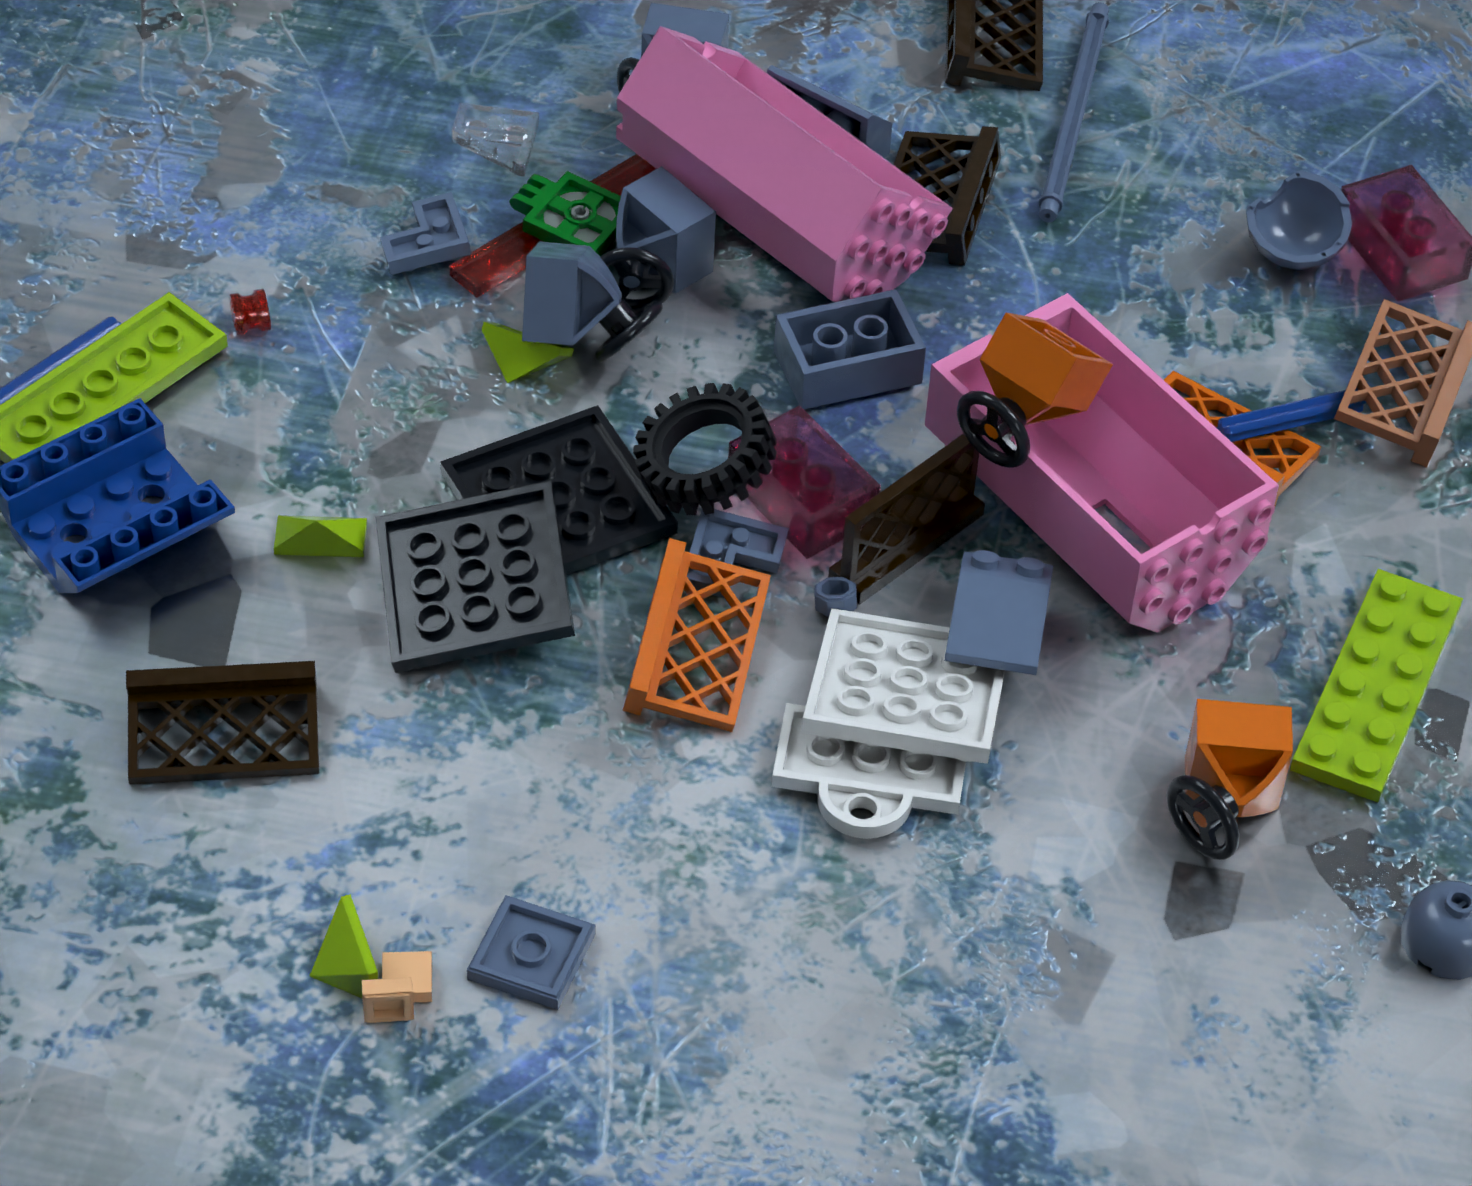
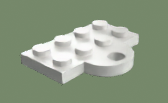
M786 703L771 787L818 794V806L823 818L837 831L851 837L863 839L883 837L896 831L906 822L911 808L958 815L966 762L944 756L917 754L908 750L870 746L860 742L822 738L818 735L801 733L806 706ZM856 808H865L870 810L874 816L868 819H858L850 812Z

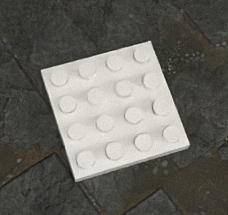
M831 608L803 715L801 733L818 735L822 738L860 742L870 746L908 750L917 754L944 756L964 762L973 761L988 764L1005 670L944 661L949 627Z

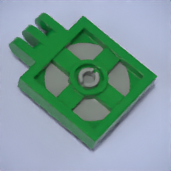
M569 171L556 183L538 174H533L528 179L527 184H524L518 193L514 194L509 200L514 210L526 215L523 219L522 231L544 242L587 245L601 256L616 239L617 214L621 196Z

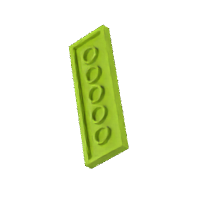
M168 292L1 404L0 459L4 463L10 462L139 398L144 403L148 402L228 347L227 334Z
M1377 569L1294 754L1290 771L1378 803L1456 621L1463 598Z

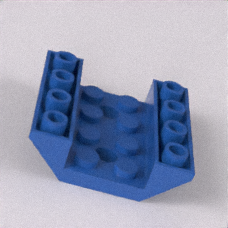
M141 398L0 466V510L13 537L59 593H79L235 513L233 504L211 479L197 485L166 449L164 426ZM150 496H157L162 498V500L156 504L141 502L143 499ZM71 535H81L85 537V539L79 543L64 541L67 537Z

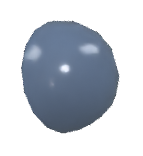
M1296 171L1284 180L1281 187L1272 196L1263 201L1259 197L1247 206L1246 219L1249 237L1261 255L1281 267L1305 270L1323 265L1332 260L1348 241L1352 227L1350 203L1341 189L1325 177L1306 171Z

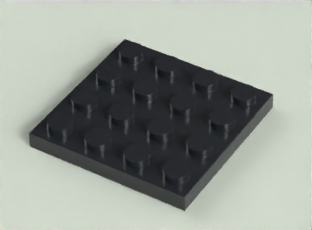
M598 405L440 461L441 475L457 500L551 481L555 494L566 575L677 534L678 521L667 505L662 507L656 498L652 497L636 466L635 458Z
M551 481L375 517L391 664L395 673L575 636L555 494Z

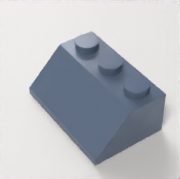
M771 65L767 69V73L880 156L885 158L890 153L891 122L778 67Z

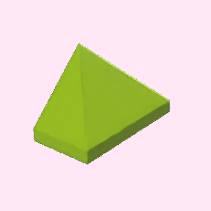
M483 322L481 329L507 383L570 358L574 351V348L562 344L522 341V331L499 323Z
M278 515L274 555L364 557L367 518Z
M351 894L341 896L310 977L362 998V980L378 979V970Z

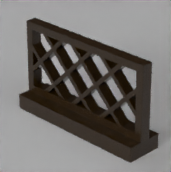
M947 0L945 83L960 86L963 77L966 76L1040 91L1043 84V0H1008L1012 6L1006 9L996 0ZM985 5L994 14L985 17L976 8ZM1023 13L1032 22L1024 25L1014 16ZM1003 21L1013 31L1005 34L996 24ZM984 30L994 40L985 43L976 33ZM1022 38L1031 48L1024 51L1014 41ZM1003 47L1012 57L1005 60L994 50ZM984 56L994 66L974 64V60ZM1022 64L1032 75L1019 73L1013 67Z
M982 126L979 137L905 131L895 158L894 166L905 174L917 170L922 176L914 180L924 188L932 185L937 190L933 194L942 201L947 200L952 205L953 209L947 217L948 223L942 232L941 238L933 239L925 251L948 253L949 264L964 266L966 264L1001 160L998 127ZM912 146L929 147L931 149L918 156L911 152ZM956 150H971L970 153L956 160L950 155V153ZM939 158L946 163L933 171H930L925 166ZM954 173L961 178L947 186L940 181Z
M964 433L845 517L842 559L829 567L828 578L844 577L856 584L857 603L859 605L984 515L985 503L974 495L979 452L970 444Z
M315 661L126 670L129 784L319 774L318 694ZM307 700V712L294 724L278 712L288 701ZM253 703L262 712L247 727L231 715L240 704ZM194 706H207L215 715L200 729L184 717ZM159 708L168 717L151 732L139 722V709ZM270 718L287 730L271 746L255 734ZM223 720L239 732L224 748L207 736ZM175 723H178L192 736L175 751L162 741L160 737ZM307 725L308 735L302 731ZM139 734H141L144 737V739L140 743ZM295 737L309 748V760L288 761L279 751ZM246 740H249L264 752L253 763H240L232 756ZM200 742L216 754L211 761L202 766H193L184 759ZM152 745L169 757L158 768L139 769V757Z

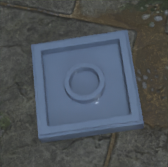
M505 895L467 968V980L558 1010L596 935V925Z

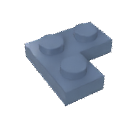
M452 192L412 202L418 227L380 237L391 275L413 271L420 267L444 261H452L456 258L472 254Z
M714 509V513L705 515L703 510H701L689 553L732 565L738 563L777 574L789 528ZM689 568L687 577L697 591L714 583L707 573ZM721 592L713 594V596L724 598Z

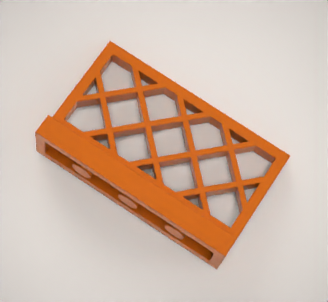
M1172 371L1164 379L1172 388L1190 396V398L1184 399L1215 427H1218V420L1223 417H1210L1207 410H1218L1227 417L1251 411L1175 371ZM1289 429L1232 442L1279 485L1274 506H1276L1278 497L1319 456L1322 447ZM1281 448H1291L1302 455H1284ZM1253 449H1270L1272 455H1255Z
M669 538L622 711L641 715L642 709L646 708L733 732L771 575L686 552V542ZM689 568L707 573L714 583L697 591L687 577ZM741 582L758 587L755 597L741 603L730 586ZM684 590L687 596L681 598ZM721 592L731 608L714 616L703 599ZM694 604L704 618V621L687 628L677 612ZM753 609L750 617L747 611ZM738 616L748 631L746 634L731 640L721 626V623ZM675 627L678 633L672 635L673 628ZM711 628L722 645L705 653L694 636ZM684 641L695 658L678 666L668 652V648ZM744 646L741 654L738 648ZM728 653L737 665L738 671L722 678L711 661ZM664 664H665V666L667 667L668 671L662 673L663 667H664ZM702 666L713 683L695 691L684 674ZM672 679L676 680L686 695L675 701L656 696L658 686ZM732 684H734L733 692L728 687ZM719 691L729 705L727 715L708 710L701 699Z

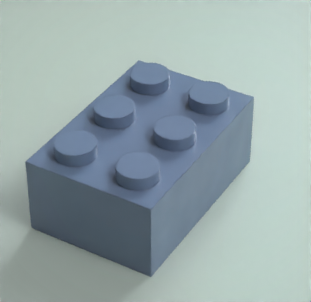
M897 289L776 315L774 353L801 410L922 384L926 346Z

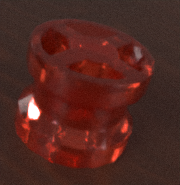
M263 288L254 290L252 295L229 294L231 314L237 336L245 335L249 329L258 328L262 332L271 330L268 302Z

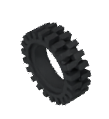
M714 383L705 384L704 394H699L696 386L686 388L689 398L681 400L678 392L669 397L673 406L669 409L662 403L656 406L654 410L658 419L647 416L642 422L646 431L638 430L635 438L639 444L633 447L636 466L652 497H655L662 507L668 505L672 512L679 513L683 507L686 515L696 516L698 506L700 505L705 515L714 513V503L719 501L723 510L733 507L729 497L736 494L741 501L749 497L745 486L749 484L758 489L763 483L759 473L769 475L772 469L769 460H775L777 452L774 445L777 444L762 407L753 395L749 397L746 390L739 387L735 392L731 384L725 383L722 384L719 392ZM714 424H728L742 431L738 449L730 458L713 469L697 474H681L668 466L669 457L674 447L687 435L702 427Z

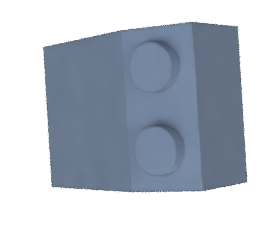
M987 550L964 551L944 661L1036 675L1054 565L1044 564L1041 560L1032 557L1011 559L999 557L996 553Z

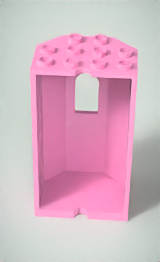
M660 26L617 97V110L623 114L622 123L616 126V139L656 169L661 166L714 209L718 216L833 302L894 290L922 266L926 256L925 251L932 240L941 235L947 226V217L953 209L951 206L737 51L707 41L703 44L692 36Z
M1067 293L1028 313L1025 316L1045 320L1111 362L1113 366L1087 411L1024 426L1030 440V454L1025 463L1014 468L1002 467L989 461L979 453L977 476L1129 624L1157 633L1172 624H1181L1194 611L1206 604L1213 605L1221 600L1252 560L1264 548L1268 541L1267 535L1271 517L1275 511L1274 504L1279 485L1071 295ZM991 334L931 364L925 426L946 446L963 434L957 418V405L960 398L970 391H984L995 396L979 360L992 338ZM979 404L972 405L970 409L971 418L982 420L987 415V407ZM982 435L992 447L1003 452L996 442ZM1013 436L1010 439L1016 445V441ZM1105 504L1150 547V550L1141 554L1095 509Z

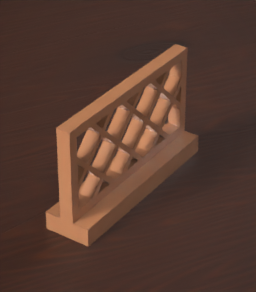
M1384 299L1334 419L1413 450L1414 453L1411 461L1427 467L1440 440L1472 357V322L1467 320L1462 330ZM1388 316L1403 322L1407 329L1393 332L1385 317ZM1433 334L1449 342L1446 345L1433 348L1426 335ZM1414 339L1421 351L1407 354L1400 341ZM1389 345L1395 357L1381 359L1375 347ZM1428 360L1435 373L1421 375L1414 363ZM1402 366L1410 378L1396 382L1388 369ZM1377 372L1384 385L1370 388L1363 375ZM1417 388L1425 401L1410 404L1403 391ZM1391 394L1399 407L1384 410L1377 397ZM1366 401L1373 413L1364 415L1349 409L1348 406L1352 403ZM1406 417L1414 429L1413 433L1395 427L1391 420Z

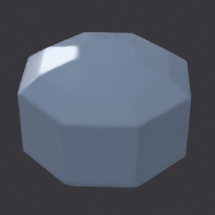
M830 577L815 585L816 611L829 617L831 608L846 611L857 609V589L854 582L844 577Z

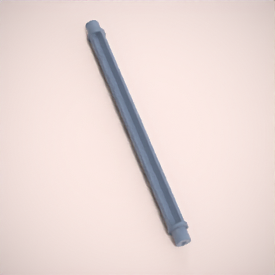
M1101 2L1095 3L1086 16V27L1043 194L1039 199V217L1044 222L1055 221L1058 212L1063 207V195L1104 32L1109 24V8Z

